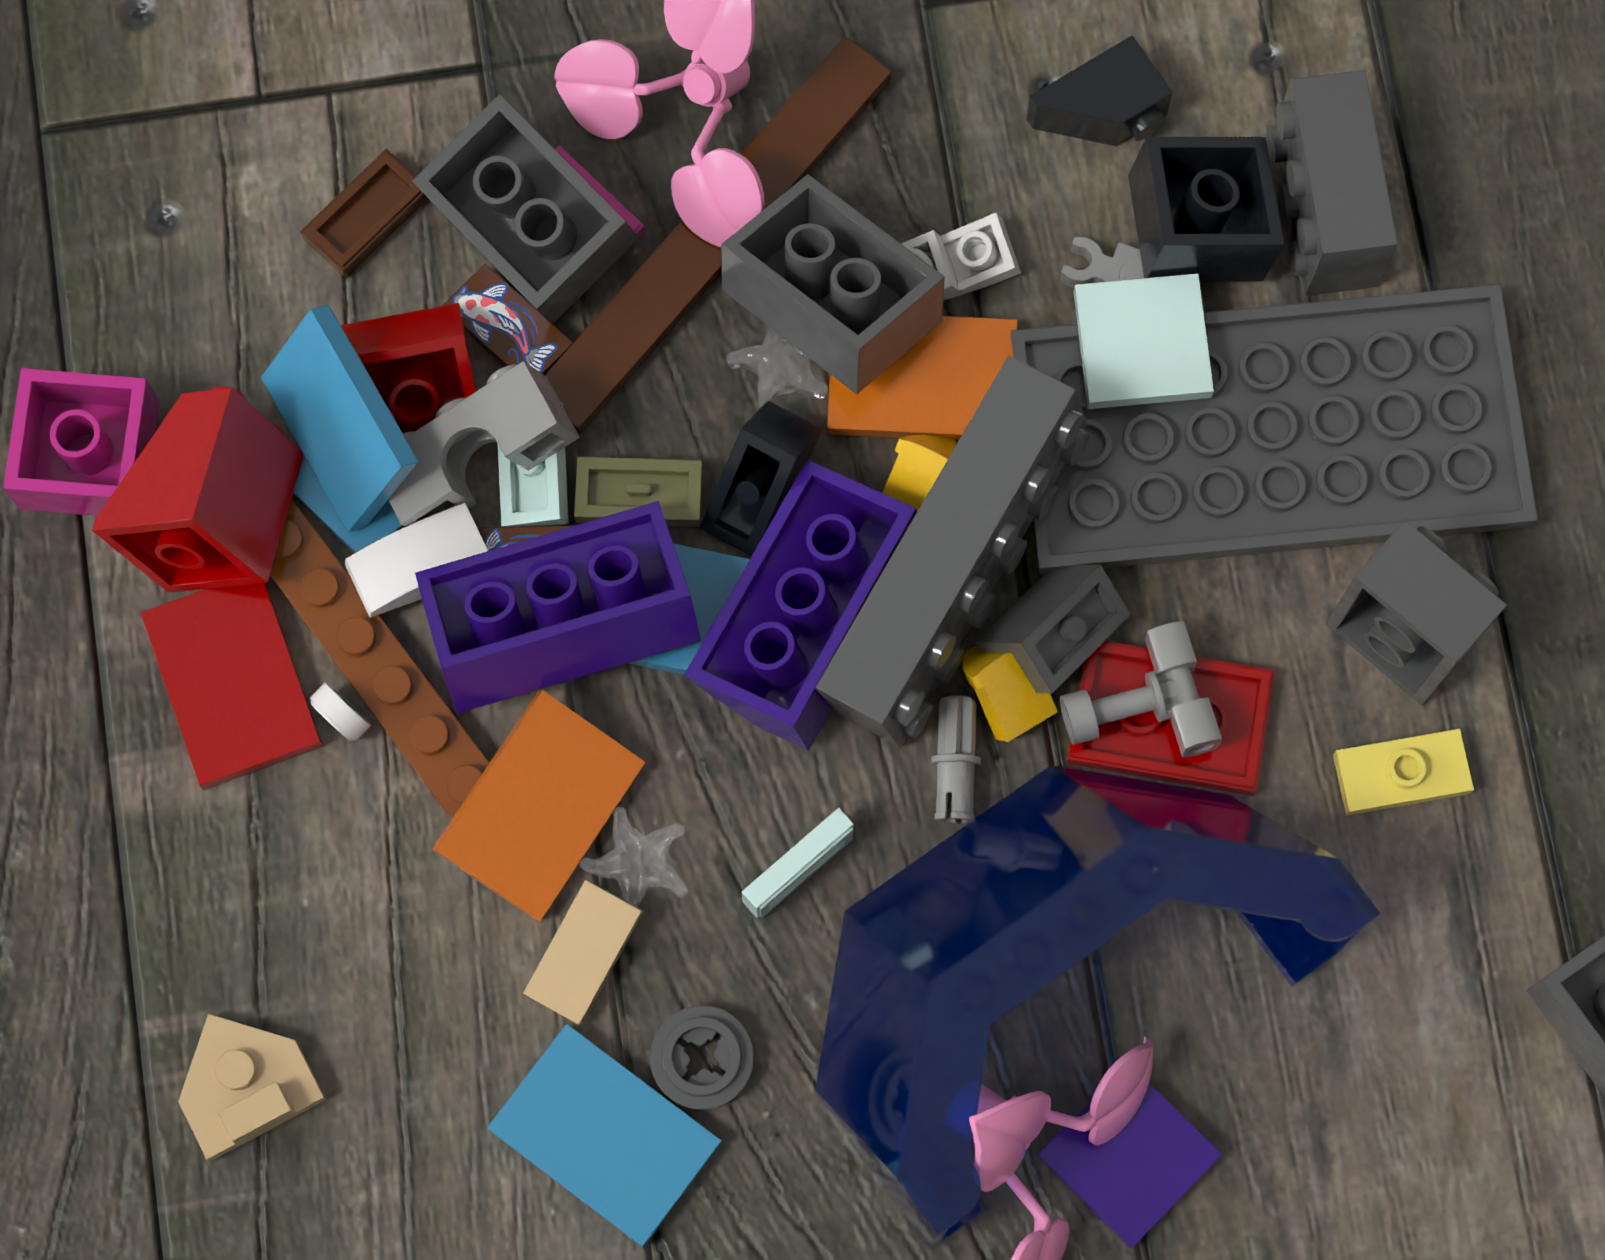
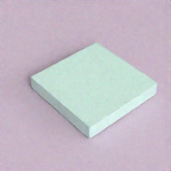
M1199 274L1075 285L1073 293L1088 409L1212 397L1214 389Z

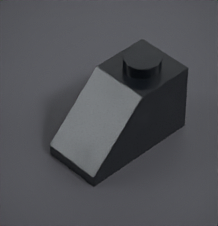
M1132 35L1032 94L1029 100L1026 120L1036 130L1118 146L1133 136L1136 141H1140L1158 131L1166 122L1165 117L1168 113L1173 92Z
M767 400L741 428L700 529L752 556L806 460L810 459L822 429Z

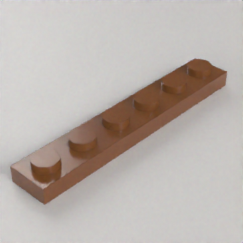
M291 499L270 577L452 820L488 766V760L379 615L369 617L351 577Z

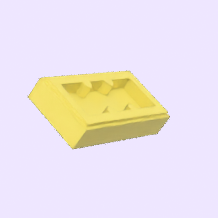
M1460 729L1336 750L1333 754L1346 816L1468 795L1474 791Z

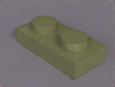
M577 457L575 522L582 524L659 501L667 526L700 527L702 460Z

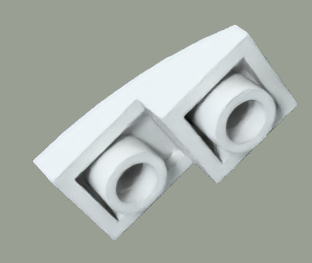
M993 213L941 236L932 230L901 243L945 276L943 301L1021 274L1004 221L997 213Z
M463 503L424 518L372 543L346 558L345 566L371 618L422 599L415 572L487 552L488 549L466 504Z

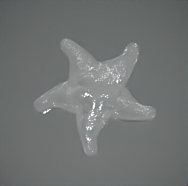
M766 325L767 333L762 345L746 347L731 352L726 357L729 368L743 367L759 377V409L767 400L772 402L778 395L794 391L818 399H825L828 395L827 385L816 380L812 373L810 364L814 361L768 325Z
M618 807L613 812V840L615 848L597 860L582 859L580 861V868L596 876L616 879L622 899L636 907L643 899L647 888L663 887L670 889L677 897H684L688 892L686 885L674 868L665 860L672 841L685 833V827L682 824H674L655 830L645 836L630 825L627 820L626 810Z

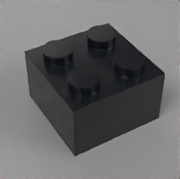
M1146 137L1128 174L1144 278L1199 274V282L1264 281L1285 245L1266 137Z

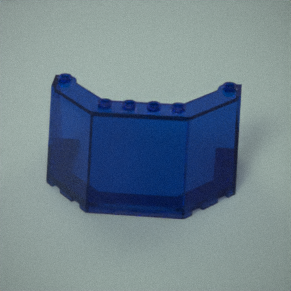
M1050 765L978 816L975 822L965 825L845 910L815 1092L927 1250L930 1251L983 1212L977 1204L980 1195V1178L976 1168L970 1161L973 1133L969 1117L977 1115L990 1026L1165 900L1235 911L1291 987H1293L1345 949L1381 914L1340 859L1229 794Z

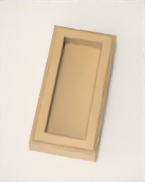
M585 880L523 994L576 1024H583L644 911L591 881Z

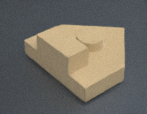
M208 1014L178 1103L206 1160L211 1162L327 1099L297 1041Z

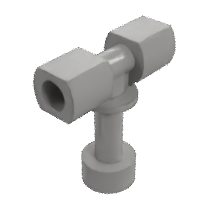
M1184 621L1164 624L1147 631L1145 642L1154 671L1145 673L1146 686L1092 701L1085 689L1060 696L1062 717L1069 739L1073 745L1098 739V725L1153 711L1158 722L1170 719L1182 758L1219 748L1222 741L1209 697L1199 698L1192 677L1197 660Z

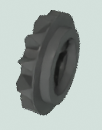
M700 1005L682 1009L671 1015L660 1026L654 1036L650 1050L652 1074L662 1092L675 1103L695 1111L723 1107L744 1090L754 1066L751 1039L740 1021L720 1008ZM717 1035L721 1038L716 1043L717 1049L713 1057L719 1064V1069L725 1074L721 1076L715 1071L711 1073L709 1070L702 1069L697 1075L693 1074L688 1081H685L684 1078L688 1074L687 1069L690 1066L691 1059L679 1042L682 1040L689 1046L693 1044L698 1048H703L708 1042L712 1043Z

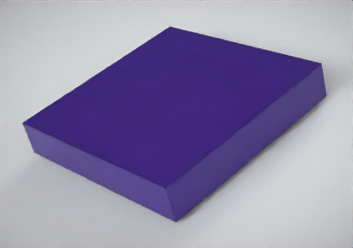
M1149 1082L1146 1094L1136 1114L1114 1138L1096 1146L1089 1142L1090 1130L1082 1132L1064 1127L1038 1153L1037 1157L1129 1249H1132L1223 1154ZM1092 1099L1076 1115V1117L1082 1116L1090 1111V1104Z

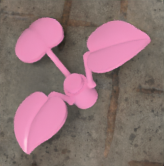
M664 0V16L669 34L679 46L693 50L691 55L692 62L686 70L653 82L637 83L639 64L633 51L621 43L597 39L584 42L572 48L560 59L554 75L556 88L575 120L589 133L604 139L624 137L639 125L643 113L639 95H650L681 85L691 101L706 107L712 106L713 111L691 151L694 164L683 166L673 174L671 189L675 208L685 225L703 240L721 247L722 243L765 209L761 180L754 166L746 157L727 148H717L705 155V149L723 115L732 109L729 97L743 90L750 79V67L747 59L752 51L755 36L754 0Z
M1144 1037L1143 1044L1129 1050L1108 1069L1096 1088L1090 1104V1111L1082 1116L1076 1117L1050 1110L1051 1098L1043 1091H1035L1019 1097L1014 1095L1007 1101L976 1080L967 1083L955 1096L947 1112L946 1123L975 1143V1185L982 1191L989 1192L1006 1182L1034 1218V1231L1019 1243L1011 1260H1061L1069 1238L1068 1222L1062 1218H1056L1051 1222L1047 1212L1015 1175L1014 1172L1020 1165L1025 1150L1029 1148L1030 1143L1038 1136L1046 1122L1082 1132L1090 1130L1089 1142L1096 1146L1108 1142L1121 1132L1136 1114L1150 1082L1153 1065L1152 1040Z

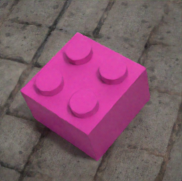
M21 368L3 489L20 510L91 516L99 515L156 432L160 401L147 379Z

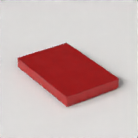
M266 583L205 589L141 612L199 786L203 790L323 747Z
M1104 641L1083 662L1078 691L1085 689L1092 701L1146 686L1145 673L1154 671L1148 649ZM1196 657L1197 664L1195 671L1192 672V677L1199 698L1209 697L1222 737L1219 748L1182 758L1170 719L1158 722L1153 711L1098 725V739L1073 745L1070 741L1066 764L1254 796L1257 791L1275 670Z

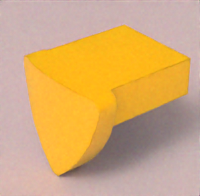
M925 434L899 438L894 449L899 454L882 493L916 508L918 512L957 442L951 438Z
M977 646L965 652L962 662L963 671L969 684L977 694L996 740L1009 742L1058 712L1051 694L1036 693L1012 653L980 652Z

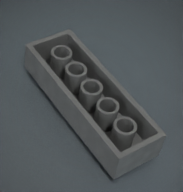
M1008 355L815 687L837 714L900 749L908 736L916 738L922 732L933 710V705L928 703L937 685L940 681L948 683L957 672L965 652L960 646L971 626L979 629L988 618L996 600V595L991 592L1003 571L1011 574L1018 566L1027 547V541L1023 539L1024 534L1034 517L1042 520L1047 515L1058 493V486L1054 485V482L1065 463L1073 466L1087 445L1089 432L1085 431L1087 422L1076 389Z

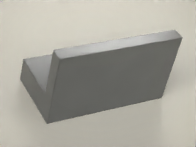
M1075 565L1044 574L975 641V644L980 652L1012 653L1036 693L1052 694L1131 614L1101 565Z

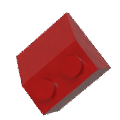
M460 303L341 325L402 433L417 431L434 420L437 411L448 402L459 398H467L478 391Z

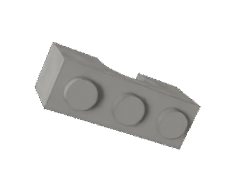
M525 361L518 365H508L494 372L488 378L487 385L467 398L455 399L442 406L437 411L436 418L415 432L403 433L418 459V464L388 501L400 524L405 527L463 503L470 509L477 503L466 483V467L472 454L481 446L497 442L506 458L529 471L580 437L547 376Z

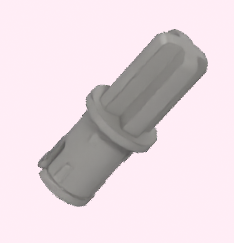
M951 695L941 698L939 702L938 755L931 757V764L937 766L936 813L934 814V821L940 823L959 824V819H961L962 823L967 824L974 823L976 819L974 814L975 767L982 765V758L975 756L977 703L974 698L968 696Z

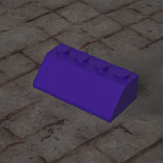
M806 460L684 674L685 677L752 724L809 751L832 710V707L815 687L914 519L917 509Z
M659 501L415 572L441 670L456 714L701 641L691 594Z

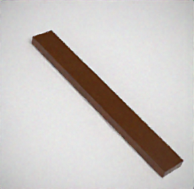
M846 36L843 37L741 153L750 161L759 175L764 191L765 208L812 171L891 81L892 71ZM683 220L545 374L579 434L590 424L722 273L721 247L700 238L685 225Z

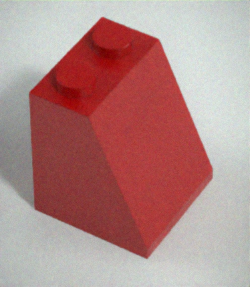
M217 386L211 390L183 393L95 519L92 531L168 593L268 583L304 454L299 447L283 434L279 426L265 418L247 401L245 395L232 387Z

